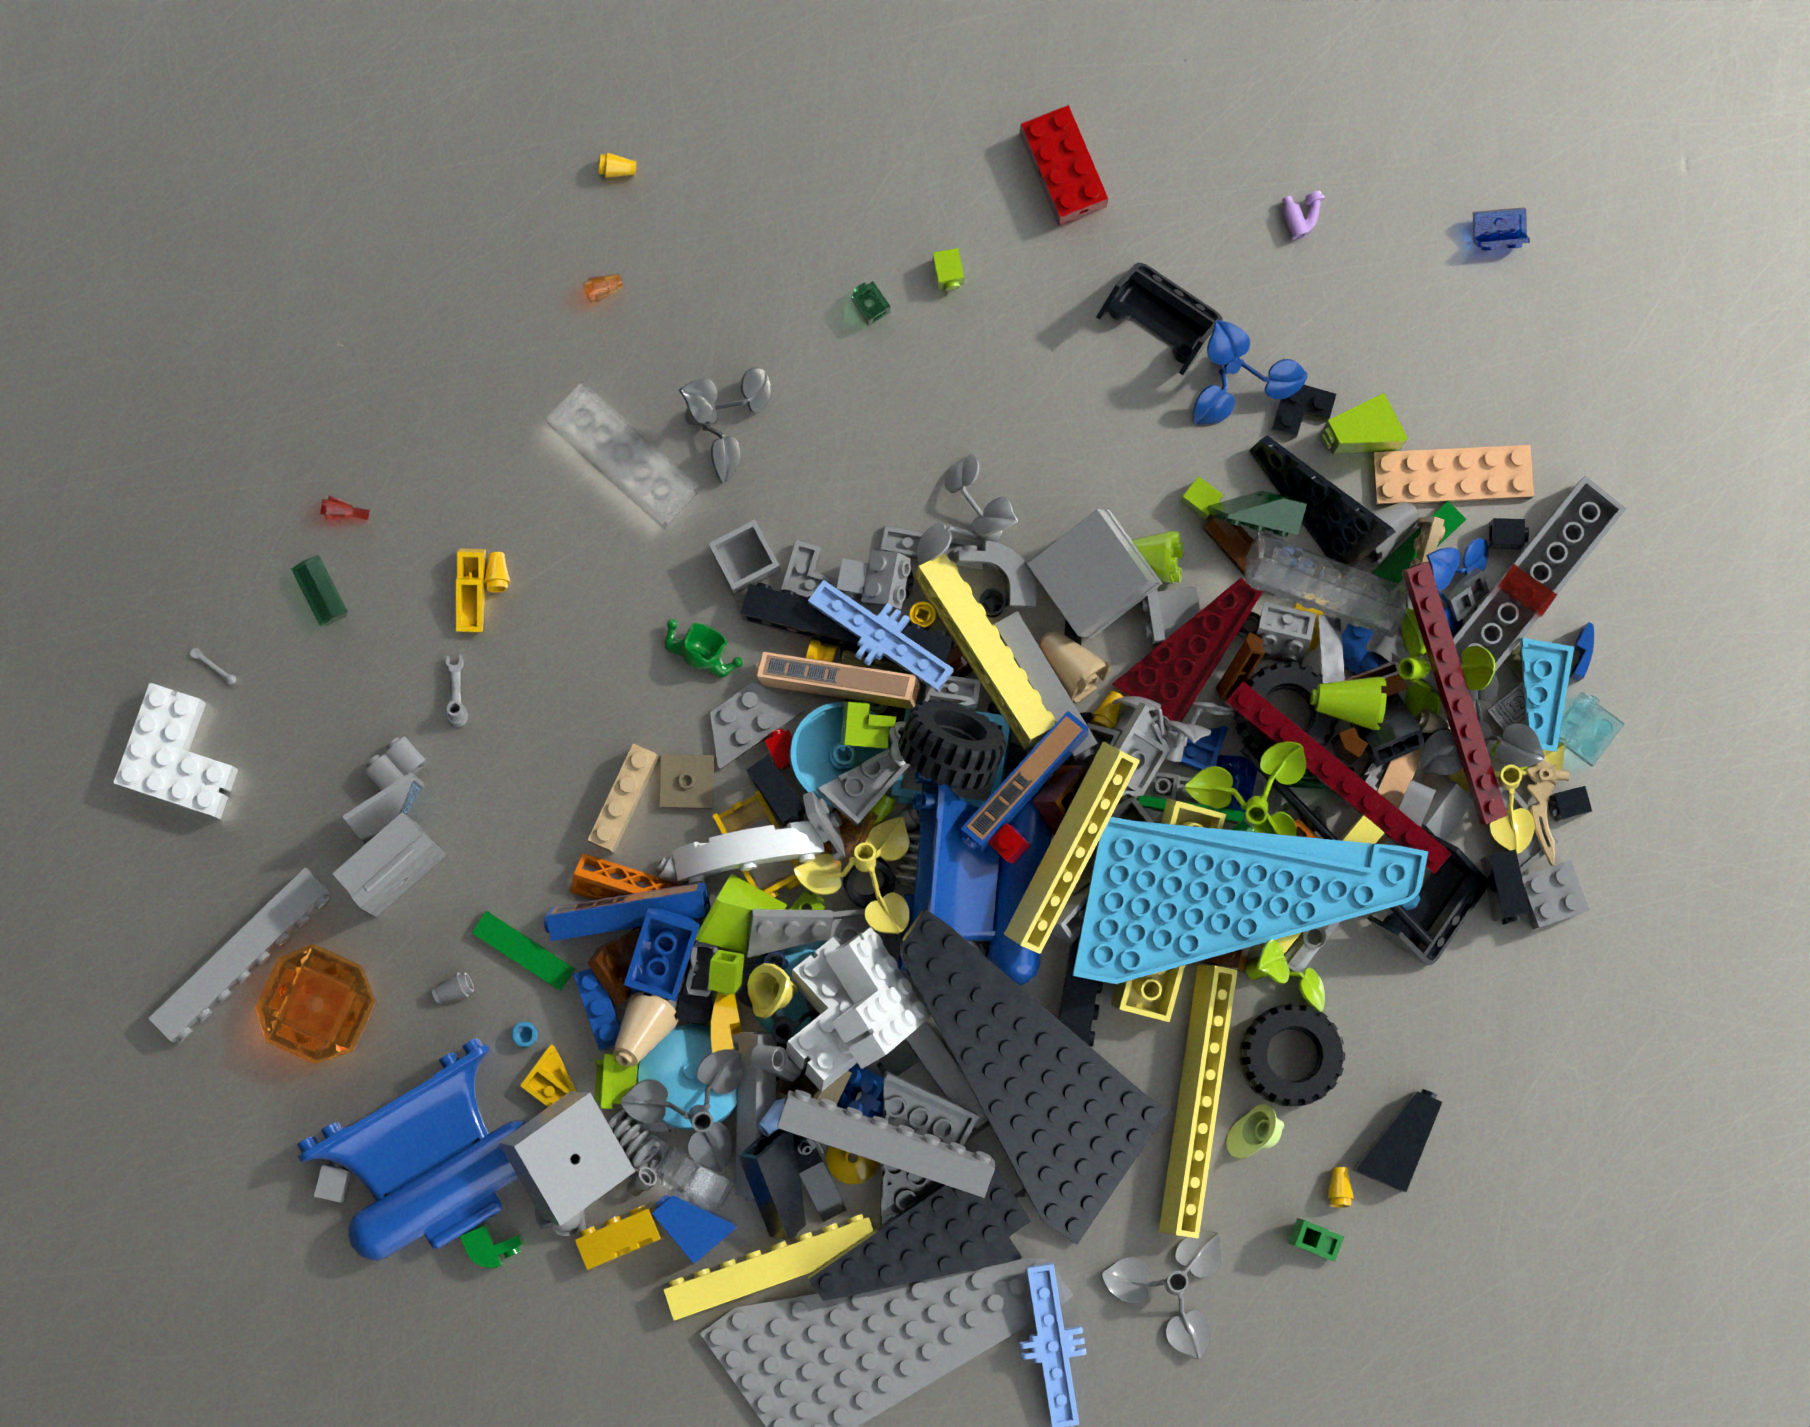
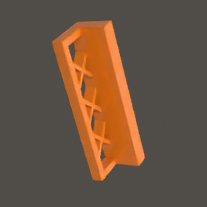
M583 853L573 874L570 893L598 900L683 885L658 879L657 876ZM585 864L595 866L598 870L591 872L583 869ZM609 874H620L623 879H613ZM635 882H645L649 887H638Z

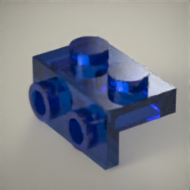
M1526 208L1473 212V243L1484 251L1496 250L1497 246L1507 245V248H1521L1524 243H1530V237L1527 235Z
M1219 755L1216 766L1225 769L1231 774L1233 778L1231 788L1236 789L1243 800L1248 802L1253 797L1257 769L1245 757ZM1231 794L1230 804L1223 808L1246 813V810L1241 809V804L1236 797Z

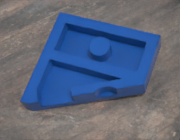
M1224 725L1219 728L1209 729L1211 734L1200 738L1195 743L1188 738L1187 744L1184 746L1181 762L1175 763L1197 771L1215 766L1228 726Z

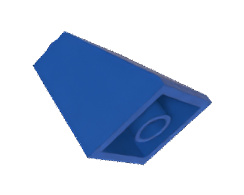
M667 1194L654 1204L656 1210L652 1213L694 1264L738 1227L734 1222L678 1195L670 1197Z

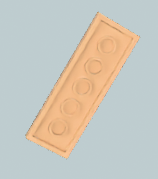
M1530 445L1374 452L1372 454L1376 506L1394 505L1403 501L1408 504L1443 503L1448 500L1450 502L1534 497Z

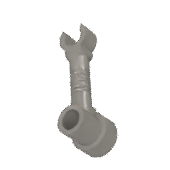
M447 655L446 664L450 673V702L446 707V717L450 725L461 727L468 721V712L461 703L460 674L461 669L464 667V661L462 656L459 655V663L451 665L449 655Z
M633 1166L635 1172L629 1176L631 1181L627 1185L631 1195L639 1196L643 1191H648L657 1183V1175L649 1167H642L637 1170Z

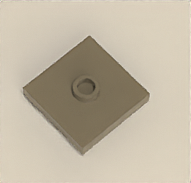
M661 754L660 808L713 809L715 756Z

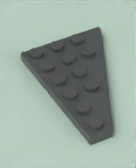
M885 1071L883 1074L882 1118L886 1119L888 1124L896 1127L905 1125L912 1128L914 1133L923 1136L931 1134L938 1137L940 1142L949 1145L951 1142L964 1146L979 1117L976 1112ZM881 1163L880 1226L942 1183Z

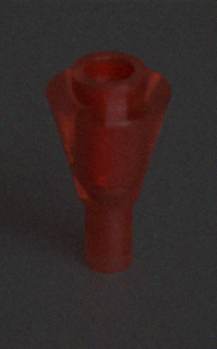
M331 495L328 496V500L322 499L320 515H325L324 521L351 519V517L368 520L370 513L368 509L353 507V505Z

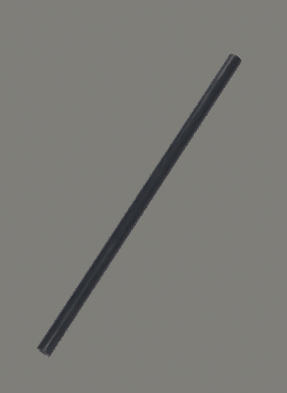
M1247 744L1240 752L1268 781L1271 775L1261 770V758ZM1276 778L1274 779L1272 786L1323 839L1339 840L1287 785L1281 784ZM1402 905L1390 907L1392 912L1425 946L1433 940Z

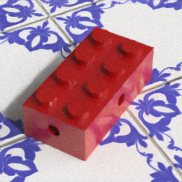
M1069 105L1021 123L1019 133L1059 226L1107 207L1109 198Z

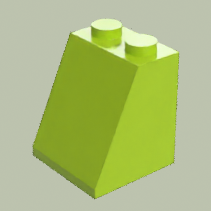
M1385 393L1329 419L1321 430L1322 435H1320L1325 448H1330L1333 454L1399 451L1408 440Z
M730 874L699 929L696 940L746 954L752 909L785 910L787 904Z

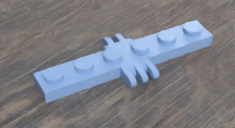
M825 580L821 582L809 598L808 603L860 639L857 644L860 649L855 657L860 660L868 652L869 654L864 660L866 665L869 666L875 658L880 660L883 656H886L910 674L916 675L919 680L939 692L953 673L952 667L901 633L910 618L904 615L898 623L897 619L901 615V611L898 609L889 617L888 614L893 608L889 603L876 616Z
M1053 1262L1027 1266L1026 1272L1036 1334L1029 1335L1030 1340L1019 1343L1020 1349L1031 1348V1351L1021 1353L1022 1360L1033 1359V1363H1041L1051 1427L1079 1425L1069 1357L1087 1354L1085 1347L1075 1349V1345L1085 1343L1084 1337L1073 1338V1335L1083 1333V1327L1076 1326L1064 1329Z

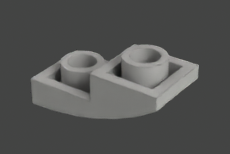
M1156 772L1151 781L1149 796L1203 805L1191 797L1185 789L1186 783L1192 778Z

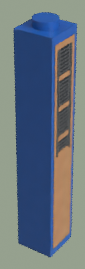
M1067 711L961 828L962 841L970 849L974 850L977 848L983 852L990 845L988 841L1006 823L1009 824L1089 735L1088 727Z
M705 882L551 907L544 917V928L546 933H550L551 941L642 927L648 908L664 909L691 919L706 916L711 906Z

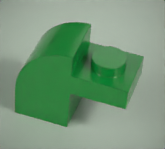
M1297 1218L1288 1244L1335 1262L1344 1236Z
M488 1225L460 1236L469 1258L477 1265L485 1268L503 1266L501 1254L508 1258L520 1253L519 1247L525 1245L521 1234L496 1244Z

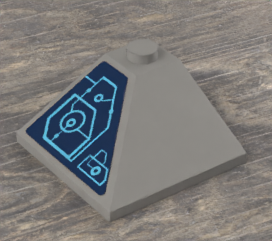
M410 772L342 817L361 841L366 844L400 813L408 814L425 784L420 778Z

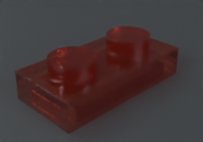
M1515 564L1511 566L1497 586L1539 617L1544 615L1558 595Z

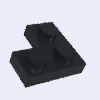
M1303 385L1294 395L1280 399L1271 431L1297 438L1304 414L1324 420L1330 419L1337 394Z

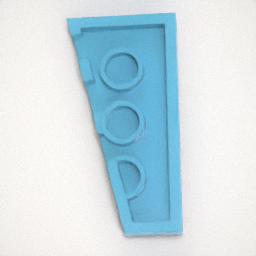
M1520 638L1526 725L1535 731L1542 750L1557 752L1574 647Z

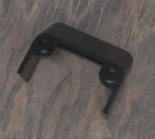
M1136 263L1117 282L1096 318L1101 320L1109 312L1114 319L1119 321L1134 317L1174 344L1172 348L1174 357L1178 362L1184 364L1179 371L1181 375H1184L1209 342L1215 321H1223L1222 316L1216 310L1144 263Z
M1427 831L1429 835L1448 849L1451 855L1435 874L1431 873V876L1419 892L1420 901L1418 905L1407 912L1425 929L1433 940L1425 946L1394 913L1386 916L1383 921L1372 915H1369L1367 919L1393 943L1426 965H1432L1440 958L1487 888V878L1460 848Z

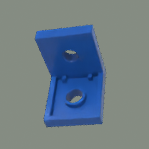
M856 1063L848 1070L852 1074L840 1096L837 1107L846 1110L848 1107L855 1108L866 1117L873 1118V1116H878L882 1118L883 1078L865 1067L861 1069L859 1064ZM862 1091L861 1097L856 1100L858 1093Z

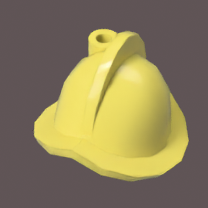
M769 963L757 966L750 974L747 984L748 995L753 1004V1012L757 1017L763 1019L770 1017L776 1010L787 1006L793 995L798 991L797 984L790 981V977L783 969Z

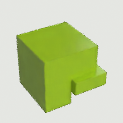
M844 702L840 744L888 748L889 727H895L896 717L870 715V704Z
M604 1054V1060L595 1059L596 1079L595 1095L593 1098L596 1103H601V1108L614 1109V1104H621V1098L638 1083L640 1062L635 1066L625 1067L616 1061L614 1054Z

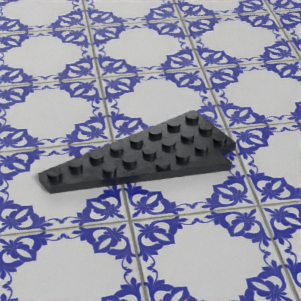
M995 1166L984 1198L941 1184L807 1278L821 1299L827 1301L1020 1260L1023 1257L1011 1241L1010 1236L1029 1224L1031 1220Z

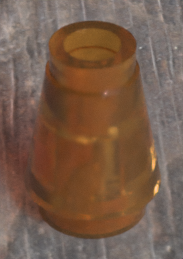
M619 273L590 277L588 281L583 282V288L589 302H599L619 289L624 288Z

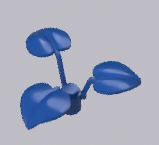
M1216 320L1208 342L1207 354L1212 362L1219 364L1221 367L1219 373L1223 386L1221 389L1217 385H1210L1199 394L1193 409V422L1197 425L1218 423L1225 420L1232 413L1235 399L1231 393L1226 392L1228 389L1226 374H1235L1241 367H1244L1262 381L1267 382L1264 389L1265 393L1273 399H1285L1297 393L1306 382L1308 373L1298 362L1292 359H1282L1271 366L1268 377L1263 376L1246 364L1243 359H1240L1241 356L1248 352L1250 347V339L1247 333L1232 323Z
M1476 538L1468 544L1463 555L1464 566L1458 568L1460 553L1456 548H1442L1427 554L1439 596L1447 604V607L1443 609L1452 638L1462 627L1463 619L1458 622L1454 621L1448 599L1439 590L1445 589L1450 584L1454 573L1465 572L1466 576L1475 568L1481 569L1484 572L1488 563L1489 547L1487 540L1482 538Z

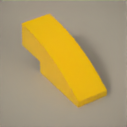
M460 548L457 551L456 632H483L486 549Z
M717 993L711 1018L712 1053L723 1049L735 1050L732 1035L742 1032L735 994L721 995Z

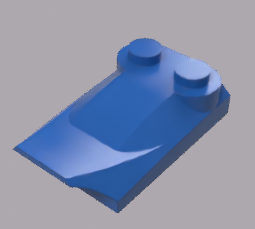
M648 908L624 983L625 986L631 989L632 994L644 991L643 995L651 997L653 994L662 997L666 1001H676L700 924L689 917L664 909Z

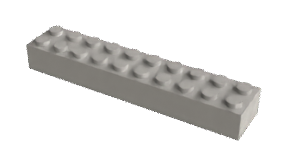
M1584 476L1453 637L1460 664L1463 665L1462 652L1464 649L1470 646H1482L1493 655L1496 672L1520 642V638L1525 636L1627 508L1588 477ZM1430 670L1429 674L1420 680L1428 683L1431 686V692L1437 693L1440 697L1433 671Z

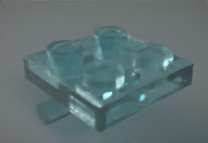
M1581 692L1562 717L1558 742L1565 744L1567 749L1592 767L1625 723L1598 704L1600 700L1594 695L1588 697Z

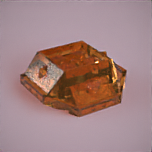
M312 943L277 959L255 1008L266 1043L318 1065L355 1051L377 1004V1000L362 965ZM320 997L324 1003L323 1008L319 1012H314L311 1008V1003L313 999Z

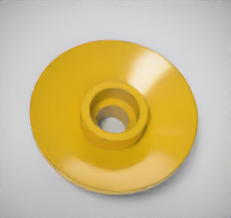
M832 1146L828 1147L826 1154L827 1166L831 1174L843 1183H863L869 1180L877 1171L879 1166L877 1161L858 1155L857 1162L851 1163L848 1160L850 1152Z

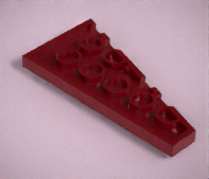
M1239 578L1111 685L1129 696L1143 697L1161 704L1163 716L1167 717L1170 721L1182 722L1264 591L1243 578Z

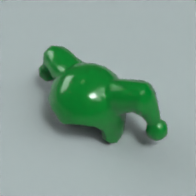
M669 619L667 621L668 631L665 638V649L670 653L682 656L689 666L695 669H706L721 678L728 676L735 668L743 666V660L740 657H735L728 664L722 662L721 656L728 641L720 632L712 627L695 622L690 626L684 638H677L675 634V629L678 626L677 620Z

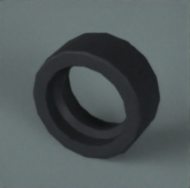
M878 857L876 858L875 868L881 871L884 876V883L879 889L883 898L885 895L894 892L895 877L889 865L882 858ZM853 865L847 875L843 877V886L849 899L856 906L866 909L867 905L872 901H877L875 893L861 895L855 890L854 879L861 871Z

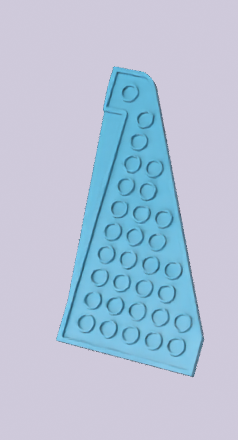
M1111 817L1097 845L1072 976L1118 984L1262 944L1271 939L1276 940L1405 904L1413 900L1421 890L1428 851L1394 845L1140 822Z

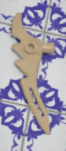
M1544 758L1543 761L1535 764L1534 767L1526 768L1525 771L1535 782V785L1527 786V790L1538 803L1530 807L1535 823V831L1549 864L1554 866L1555 840L1548 825V801L1556 785V780L1569 781L1570 773L1569 770H1556V765L1549 763ZM1539 817L1542 818L1543 827L1548 842L1550 844V848L1547 846L1546 841L1544 839L1540 826Z

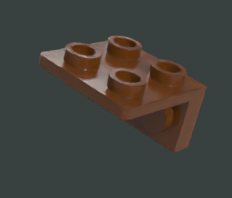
M639 928L598 947L587 962L616 1006L624 1003L632 993L631 989L625 986L624 983L641 932Z

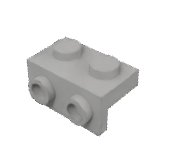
M871 550L861 602L886 606L889 603L894 609L901 610L906 596L907 577L911 570L910 558L898 552Z

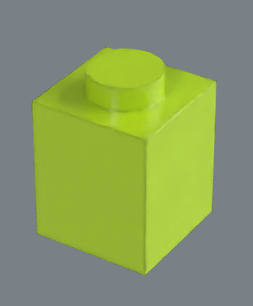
M959 248L933 252V264L938 289L944 288L945 291H951L960 288V285L964 284V273Z
M1198 476L1183 495L1181 502L1206 520L1210 514L1213 517L1216 515V513L1207 510L1208 506L1220 503L1224 495Z
M718 950L710 960L708 990L717 991L721 995L735 994L742 984L744 954Z

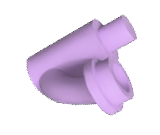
M1315 191L1305 196L1307 200L1305 202L1306 205L1311 206L1307 219H1304L1299 204H1294L1292 196L1282 199L1285 207L1282 209V213L1293 240L1308 235L1309 231L1315 226L1319 215L1320 202L1325 199L1320 191Z

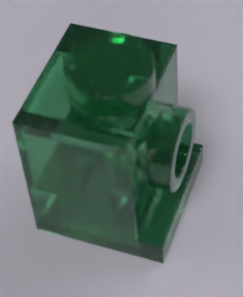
M874 281L869 284L864 282L853 290L854 294L851 295V300L866 320L868 326L891 313V306ZM867 300H872L875 303L871 307L865 306Z

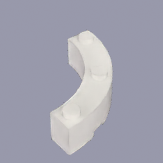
M810 821L792 822L784 828L774 829V825L710 837L709 843L693 842L672 850L677 881H688L689 884L705 882L704 878L738 868L741 871L753 870L757 868V864L799 859L801 863L815 860V855L825 852L823 840Z

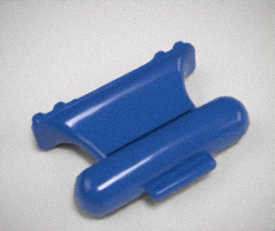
M915 772V782L922 783V793H915L912 800V808L920 810V834L910 927L923 908L947 923L967 941H988L987 958L1019 986L1030 982L1039 970L1041 953L1039 954L1019 945L1004 935L1051 844V830L1032 802L1046 783L1009 822L1032 845L1014 864H1011L991 845L981 852L977 848L974 850L970 849L962 841L961 828L979 809L978 807L961 799L948 785L937 784L934 780L926 779L921 773ZM906 928L905 931L900 934L901 942L903 937L906 935L910 928ZM900 954L898 968L899 970L907 971V975L911 977Z
M474 1038L462 1046L467 1054L466 1056L459 1059L456 1052L445 1055L439 1059L443 1069L434 1074V1077L352 1126L342 1129L339 1122H333L321 1130L325 1140L319 1143L316 1136H310L297 1144L302 1152L298 1156L300 1162L304 1163L323 1159L338 1163L355 1174L376 1200L357 1212L352 1217L348 1226V1238L351 1246L361 1257L372 1261L385 1259L424 1235L432 1248L439 1249L499 1213L502 1209V1204L495 1192L519 1179L499 1142L527 1122L514 1120L505 1123L490 1133L488 1132L479 1112L475 1093V1080L480 1064L492 1052V1049L487 1044L482 1045L479 1038Z

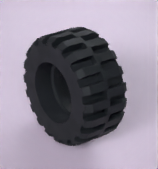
M1291 661L1289 664L1277 662L1272 666L1267 665L1261 668L1260 671L1256 674L1254 673L1246 682L1264 699L1271 693L1282 689L1298 693L1306 700L1311 712L1309 725L1304 732L1323 747L1332 738L1338 718L1326 716L1324 713L1315 711V705L1310 704L1312 689H1316L1318 684H1323L1321 673L1317 675L1313 672V668L1307 665L1305 667L1299 666L1298 662ZM1236 712L1234 720H1236L1237 726L1235 728L1237 734L1241 735L1243 739V745L1246 746L1248 744L1259 757H1262L1264 752L1275 744Z
M945 700L923 701L914 706L909 713L898 742L900 755L903 757L904 762L910 764L911 769L915 772L921 773L926 779L934 780L937 784L948 785L949 788L953 789L962 788L963 790H971L972 788L978 790L989 785L995 778L1007 747L1004 733L998 729L997 724L989 721L988 717L983 714L980 715L970 707L968 709L963 707L962 704H953Z
M1290 1003L1270 1008L1252 1021V1024L1244 1033L1243 1042L1240 1044L1241 1058L1239 1059L1240 1066L1244 1070L1243 1075L1246 1081H1249L1252 1086L1251 1088L1256 1094L1258 1093L1268 1102H1273L1280 1106L1296 1107L1308 1105L1322 1099L1336 1086V1081L1344 1070L1342 1068L1343 1061L1345 1060V1052H1343L1342 1047L1344 1042L1342 1036L1340 1037L1337 1032V1026L1334 1022L1331 1023L1327 1019V1015L1316 1011L1314 1007ZM1282 1031H1301L1309 1036L1315 1044L1317 1050L1316 1065L1312 1072L1303 1079L1296 1081L1285 1080L1277 1076L1269 1066L1267 1060L1268 1046L1271 1040Z

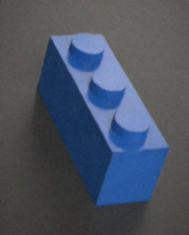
M591 968L573 974L599 1051L615 1047L621 1023L612 998Z

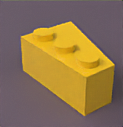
M642 1205L629 1211L631 1216L621 1220L620 1216H616L604 1221L606 1225L604 1228L596 1231L593 1226L579 1232L581 1237L575 1239L586 1269L589 1270L664 1238L658 1221L652 1214L654 1212L653 1209H646Z

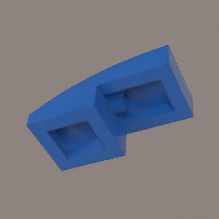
M1590 622L1583 626L1573 645L1574 650L1581 655L1569 677L1578 682L1585 677L1592 658L1594 624Z

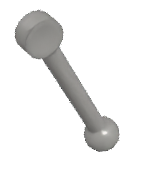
M193 648L190 651L192 658L200 659L224 677L227 684L232 685L236 682L234 675L227 674L202 655L198 648Z

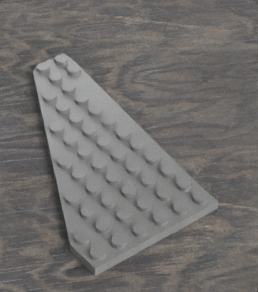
M1030 1257L823 1301L819 1294L816 1293L733 1308L707 1327L700 1335L766 1427H858L1034 1322L1026 1267L1049 1262L1041 1258ZM1055 1270L1061 1305L1074 1295Z

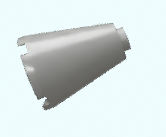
M1403 501L1372 512L1393 527L1396 532L1365 558L1370 562L1367 566L1376 567L1417 524L1418 511L1414 505Z

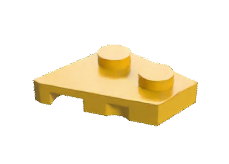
M552 1044L520 1085L547 1107L554 1104L570 1091L578 1092L556 1047Z

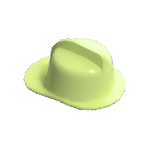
M1260 1104L1231 1127L1227 1135V1150L1233 1157L1241 1159L1253 1155L1259 1149L1272 1148L1279 1141L1285 1125L1283 1121L1276 1117V1113L1271 1106Z

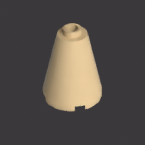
M1049 631L1039 641L1041 643L1039 646L1072 702L1075 701L1077 703L1087 698L1097 689L1095 686L1099 679L1104 681L1110 672L1111 667L1106 661L1059 631L1053 633Z
M644 991L634 993L629 999L613 1050L616 1061L620 1065L625 1067L637 1065L676 1027L678 1023V1018L675 1019L674 1017L676 1011L662 997L653 994L651 997L643 995Z

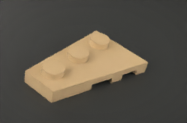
M1418 517L1417 526L1422 528L1418 538L1414 539L1413 548L1417 553V557L1412 560L1410 567L1423 562H1429L1427 554L1436 551L1438 542L1443 539L1445 533L1444 519Z

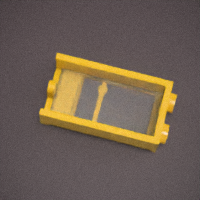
M760 790L755 792V795L749 799L733 804L732 808L719 815L717 813L712 815L722 834L774 825V829L780 828ZM797 859L757 864L756 869L742 871L749 884L774 898H777L779 896L778 891L785 887L791 890L801 885L794 873V868L800 866Z

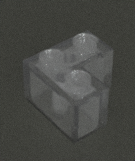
M669 1145L655 1170L656 1176L662 1179V1186L674 1192L677 1190L675 1195L687 1202L691 1198L694 1199V1204L707 1211L709 1207L720 1211L735 1185V1182L723 1173L699 1164L688 1153Z

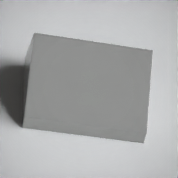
M1428 773L1421 784L1436 790L1422 823L1423 830L1446 841L1473 804V800L1456 782L1442 775Z

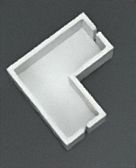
M149 683L114 784L221 819L228 796L219 793V789L231 791L238 769L189 752L206 705L204 701Z
M872 927L853 937L825 958L854 1002L852 1007L832 1022L844 1043L849 1042L867 1030L871 1034L848 1048L861 1069L887 1055L930 1018L925 1005L919 1001L912 990L911 983L904 978L897 966L896 960L890 956L883 945L881 937L875 933Z
M831 938L816 950L814 958L810 955L792 970L791 981L797 984L798 990L821 1015L788 1040L786 1052L801 1070L806 1067L807 1063L805 1074L821 1092L857 1063L848 1048L871 1035L867 1030L849 1042L844 1043L832 1024L834 1020L854 1005L849 994L825 959L841 947L834 938Z

